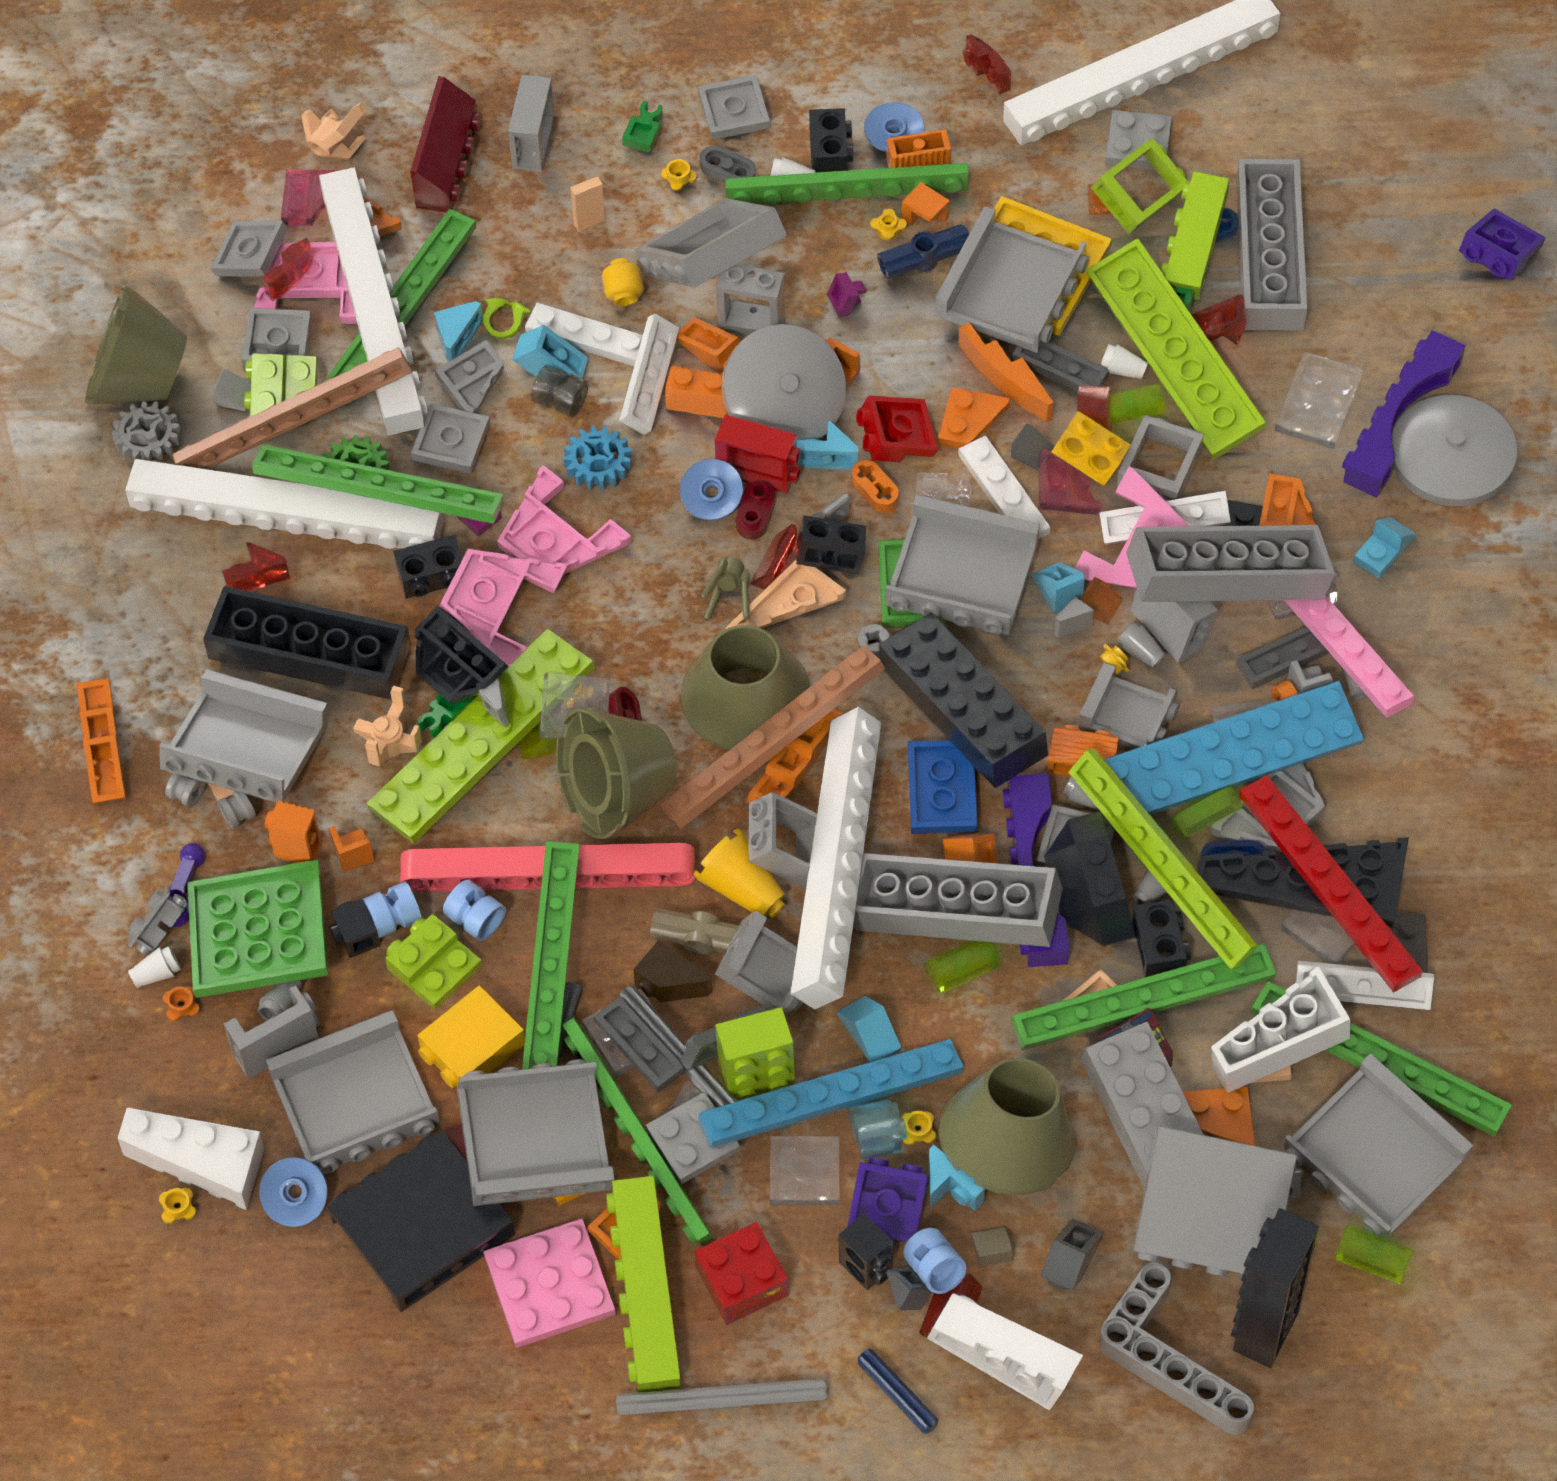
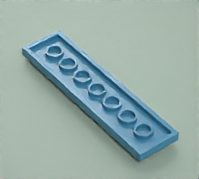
M1337 681L1104 759V761L1148 814L1152 815L1362 744L1364 738L1342 686Z

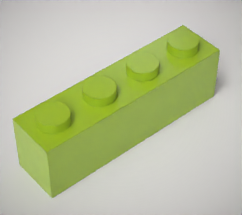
M1193 171L1191 181H1185L1181 199L1185 200L1183 209H1177L1174 226L1178 227L1176 236L1171 235L1169 238L1167 253L1171 255L1169 263L1163 262L1161 272L1171 286L1193 289V299L1200 300L1229 193V178Z

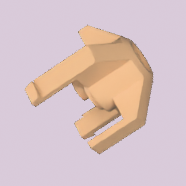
M359 102L356 106H353L343 120H340L332 109L325 113L321 119L311 110L305 111L301 116L308 147L321 157L342 160L350 159L366 137L364 135L358 136L349 148L341 141L367 111V108Z
M392 687L390 692L392 705L387 715L377 718L373 723L358 718L353 728L356 734L367 740L365 748L368 762L372 765L381 767L389 758L396 757L402 753L417 752L422 743L419 726H414L411 735L403 732L407 709L404 698L405 690L402 688Z

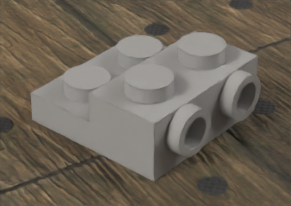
M249 308L242 355L244 372L247 359L252 360V353L309 356L310 349L308 343L312 321L311 311Z

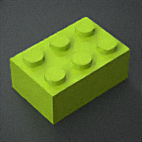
M782 1007L715 1024L719 1073L723 1086L737 1101L795 1085L793 1040Z

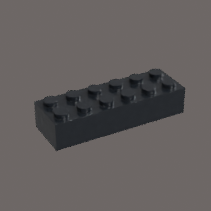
M223 586L203 638L208 659L390 700H392L391 689L393 686L397 687L411 648L408 626Z
M932 613L878 644L881 662L885 667L884 671L994 788L999 787L1048 756L1046 731Z
M1281 1208L1278 1209L1274 1219L1267 1217L1259 1234L1261 1239L1257 1248H1251L1244 1263L1246 1268L1241 1278L1243 1283L1238 1293L1240 1298L1236 1305L1237 1312L1233 1320L1235 1325L1230 1335L1235 1338L1233 1351L1272 1368L1301 1310L1319 1230L1318 1225Z

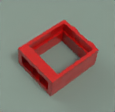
M729 415L724 416L714 439L715 459L725 461L733 466L740 475L742 482L750 484L759 480L766 481L773 486L775 491L788 494L792 483L797 484L801 474V466L798 465L801 448L797 447V434Z

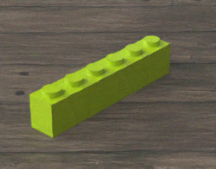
M654 1176L612 1181V1193H606L608 1214L615 1213L617 1226H610L612 1246L619 1247L621 1259L614 1261L617 1281L624 1280L625 1293H619L621 1315L628 1314L629 1327H623L625 1349L632 1348L634 1361L627 1362L630 1383H637L638 1392L680 1388V1373Z

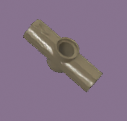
M657 908L651 921L650 938L684 945L688 951L698 955H709L712 951L725 954L739 926L721 922L717 916L708 912L698 911L688 915Z

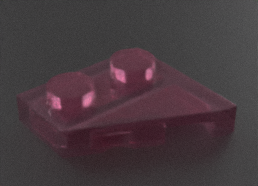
M286 169L281 221L285 225L312 226L320 216V211L326 207L319 175L339 170Z
M1041 449L1038 456L1039 509L1099 515L1101 503L1099 500L1095 501L1088 490L1090 484L1085 475L1053 454L1051 450Z

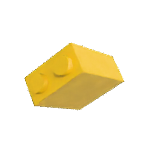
M480 985L417 1035L420 1045L418 1050L420 1056L428 1065L435 1064L441 1070V1077L451 1088L457 1087L459 1077H463L468 1072L483 1071L485 1074H490L525 1045L524 1029Z

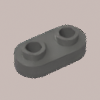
M712 145L706 147L700 153V168L702 172L714 179L725 183V179L756 177V166L752 160L724 147Z

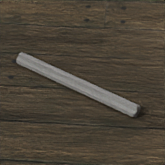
M824 1379L624 1393L617 1395L616 1407L618 1414L628 1415L815 1401L827 1398V1385Z

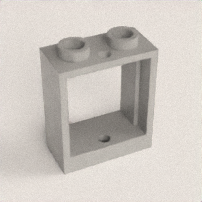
M521 75L508 130L512 169L542 172L555 118L551 78L539 75Z
M734 265L720 273L716 286L718 328L726 332L748 336L763 327L784 323V273L742 265ZM753 273L755 276L750 277L749 274ZM729 294L770 301V307L730 300Z
M1144 415L1118 472L1117 488L1128 467H1131L1165 501L1180 499L1201 455L1204 434L1198 433L1191 428H1183L1168 423L1161 418ZM1146 438L1188 451L1175 481L1134 468Z
M774 792L750 802L749 862L806 888L817 813ZM776 824L796 833V857L776 848Z

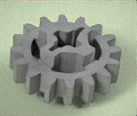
M146 401L141 403V408H136L131 404V412L121 411L119 413L121 421L114 420L113 441L117 452H122L125 460L133 456L134 461L135 459L152 461L153 458H157L162 462V454L172 455L174 453L172 445L179 446L180 444L178 436L181 435V429L176 414H171L168 406L160 410L159 403L156 401L152 407H147Z

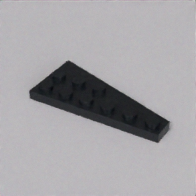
M1409 837L1397 838V842L1387 843L1372 840L1367 841L1366 845L1347 846L1345 843L1323 845L1388 927L1393 928ZM1274 849L1264 850L1262 854L1243 856L1241 853L1200 856L1197 873L1217 896L1333 917L1283 852L1275 853Z

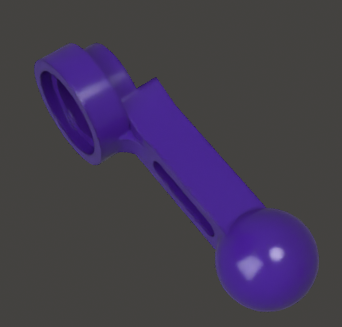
M197 843L186 844L180 851L181 863L170 886L169 896L173 898L175 894H178L187 902L184 905L185 910L172 927H180L189 921V904L186 899L188 892L187 882L193 880L197 868L202 866L206 860L204 848Z

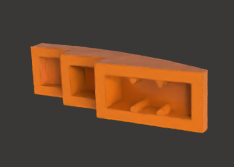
M693 317L678 331L676 338L679 344L719 374L723 373L728 357L740 343L737 336L696 317Z
M970 323L959 327L958 345L974 366L998 390L1020 407L1045 422L1051 421L1053 419L1054 402L1025 360L1019 358L1011 362L996 340L985 345Z
M105 678L76 683L92 803L98 804L126 799L110 680Z
M833 709L772 757L766 765L765 774L749 792L747 802L750 803L771 792L789 799L828 743L831 720L843 715V712Z

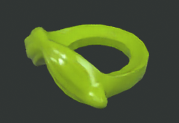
M504 298L486 299L485 302L488 307L484 314L483 325L492 337L497 339L511 338L519 332L525 314L530 313V309L519 302L510 303ZM500 307H512L514 316L512 327L504 332L494 330L490 325L492 314Z

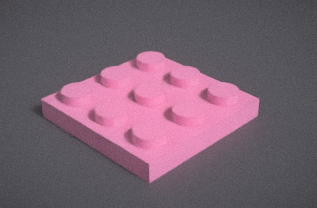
M583 1219L483 1251L516 1348L616 1315Z

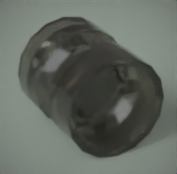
M547 364L540 370L535 379L531 399L534 403L547 408L555 406L557 412L573 418L580 412L586 400L589 387L588 381L573 374L565 377L563 370Z

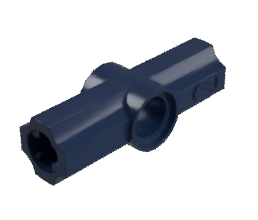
M962 224L934 234L927 231L918 232L912 237L911 242L878 253L877 260L884 278L887 279L915 269L924 272L930 271L936 267L938 261L959 254L969 236V232L965 225Z

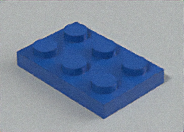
M950 740L908 741L911 834L977 832L975 770L972 763Z

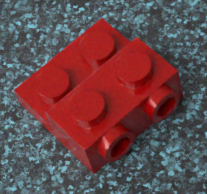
M868 395L861 408L858 409L856 422L858 426L864 428L865 432L863 449L865 452H870L872 461L900 463L905 455L934 457L938 451L925 399Z

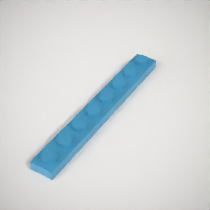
M951 1039L703 1111L699 1113L698 1121L710 1148L959 1075L962 1074L964 1066Z

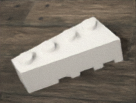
M1317 966L1310 971L1309 976L1299 984L1295 983L1286 990V994L1273 1004L1269 1002L1261 1008L1259 1014L1249 1022L1244 1021L1211 1046L1212 1067L1227 1093L1350 1039V1018L1320 967Z
M132 1108L126 1109L117 1138L124 1156L162 1173L165 1171L178 1177L179 1181L188 1185L192 1183L207 1190L209 1194L220 1199L223 1197L234 1202L236 1206L247 1210L264 1152V1145L259 1131Z
M954 1293L951 1295L927 1337L930 1341L1049 1411L1064 1391L1083 1356L977 1305L969 1297L958 1296Z

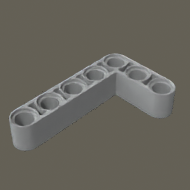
M1160 1263L1146 1264L1103 1323L1100 1336L1102 1353L1225 1432L1232 1435L1245 1433L1251 1425L1254 1412V1404L1251 1398L1145 1331L1167 1299L1171 1283V1274L1166 1266ZM1157 1280L1162 1283V1286L1152 1288L1146 1282ZM1134 1306L1141 1308L1144 1312L1140 1315H1133L1127 1309ZM1111 1334H1120L1125 1338V1340L1122 1342H1113L1108 1338V1336ZM1148 1352L1155 1358L1151 1361H1144L1138 1357V1354ZM1178 1371L1185 1377L1181 1380H1174L1168 1376V1373ZM1209 1390L1215 1397L1204 1399L1198 1395V1392ZM1239 1409L1244 1412L1245 1416L1234 1418L1228 1411Z

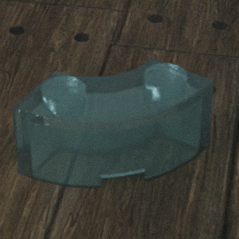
M890 1099L848 1106V1117L854 1143H857L861 1160L902 1152V1139H907V1131L904 1118L900 1119L897 1102L892 1103Z

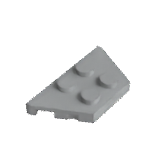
M1303 764L1268 775L1308 827L1324 813L1325 805L1320 794L1314 789V781L1310 772L1306 771ZM1241 799L1211 826L1210 833L1213 836L1263 850L1275 849V853L1282 852Z

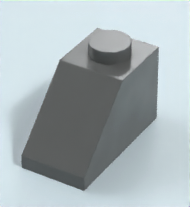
M1072 1219L1054 1239L1041 1277L1049 1280V1283L1056 1288L1073 1290L1082 1280L1102 1240L1104 1232Z

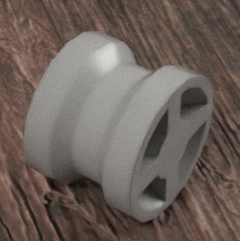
M877 624L864 626L858 634V649L864 645L881 660L878 644L889 638L888 631L883 626Z
M173 773L167 783L165 795L172 800L179 799L182 801V805L192 808L200 800L205 789V782Z
M234 791L232 797L228 799L222 798L217 801L219 810L231 829L238 827L240 821L244 819L251 820L256 817L254 808L245 793Z

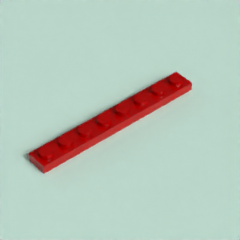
M1268 775L1240 789L1239 798L1391 991L1394 993L1421 978L1423 970Z

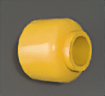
M626 258L612 260L611 265L602 272L605 296L617 306L632 305L638 301V298L644 292L641 269L639 265L629 262Z

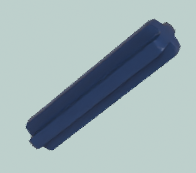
M869 1348L861 1353L857 1358L858 1365L922 1433L928 1434L938 1424L937 1417L872 1349Z

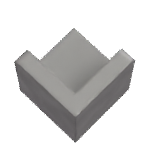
M1297 660L1290 662L1287 680L1293 684L1298 694L1331 684L1333 681L1330 673L1323 675L1319 665L1302 670Z

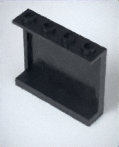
M443 1130L435 1135L431 1134L424 1137L416 1148L407 1154L397 1155L386 1168L378 1173L374 1172L367 1175L359 1186L350 1192L340 1193L327 1206L331 1221L334 1224H339L391 1293L393 1303L400 1312H403L484 1257L483 1251L500 1246L515 1236L513 1221L499 1203L480 1206L473 1205L468 1163Z

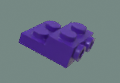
M1494 208L1466 231L1459 252L1463 253L1468 261L1480 263L1489 268L1494 276L1507 278L1511 281L1525 269L1528 259L1542 248L1546 237Z
M869 1157L868 1163H859L847 1227L865 1213L889 1238L908 1242L918 1232L930 1176L922 1174L923 1167L903 1164L902 1170L888 1167V1160Z

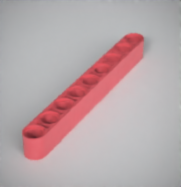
M686 843L579 845L575 889L686 886L695 881L693 876L695 872V849ZM545 846L409 849L401 853L400 883L406 881L412 892H449L467 879L474 882L484 891L541 889Z

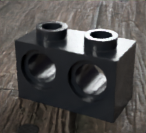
M845 108L809 110L811 169L815 170V173L848 171V163L853 162V144H847V139L852 138V121L846 120Z
M803 515L797 536L796 564L859 575L866 552V526Z
M455 535L393 551L396 569L406 599L422 597L429 592L444 588L448 589L463 560ZM444 564H451L450 566L446 567L442 566ZM414 572H420L419 574L412 575Z
M1173 899L1133 906L1132 924L1144 977L1186 966V961L1191 960L1190 946L1188 940L1182 941L1180 931L1184 930L1181 911H1175ZM1162 922L1166 926L1156 927L1152 923ZM1168 951L1173 955L1165 957L1160 955L1159 952Z
M863 1213L838 1235L839 1263L868 1291L873 1285H881L888 1279L887 1271L893 1268V1240Z

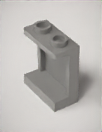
M1103 663L1080 712L1078 728L1081 731L1092 733L1098 730L1108 731L1113 736L1119 737V746L1130 750L1165 739L1168 729H1165L1167 721H1174L1180 705L1175 702L1177 690L1170 688L1167 696L1115 677L1116 667Z
M755 911L745 917L740 923L715 975L770 1010L782 1007L784 1015L792 1010L797 1011L803 1004L802 1001L791 995L797 947L763 926L767 917Z
M296 985L290 988L294 1006L245 1033L236 1018L223 1024L232 1055L248 1080L268 1069L267 1059L319 1039L316 1027L320 1023L314 1013L316 1007L307 992L301 994Z

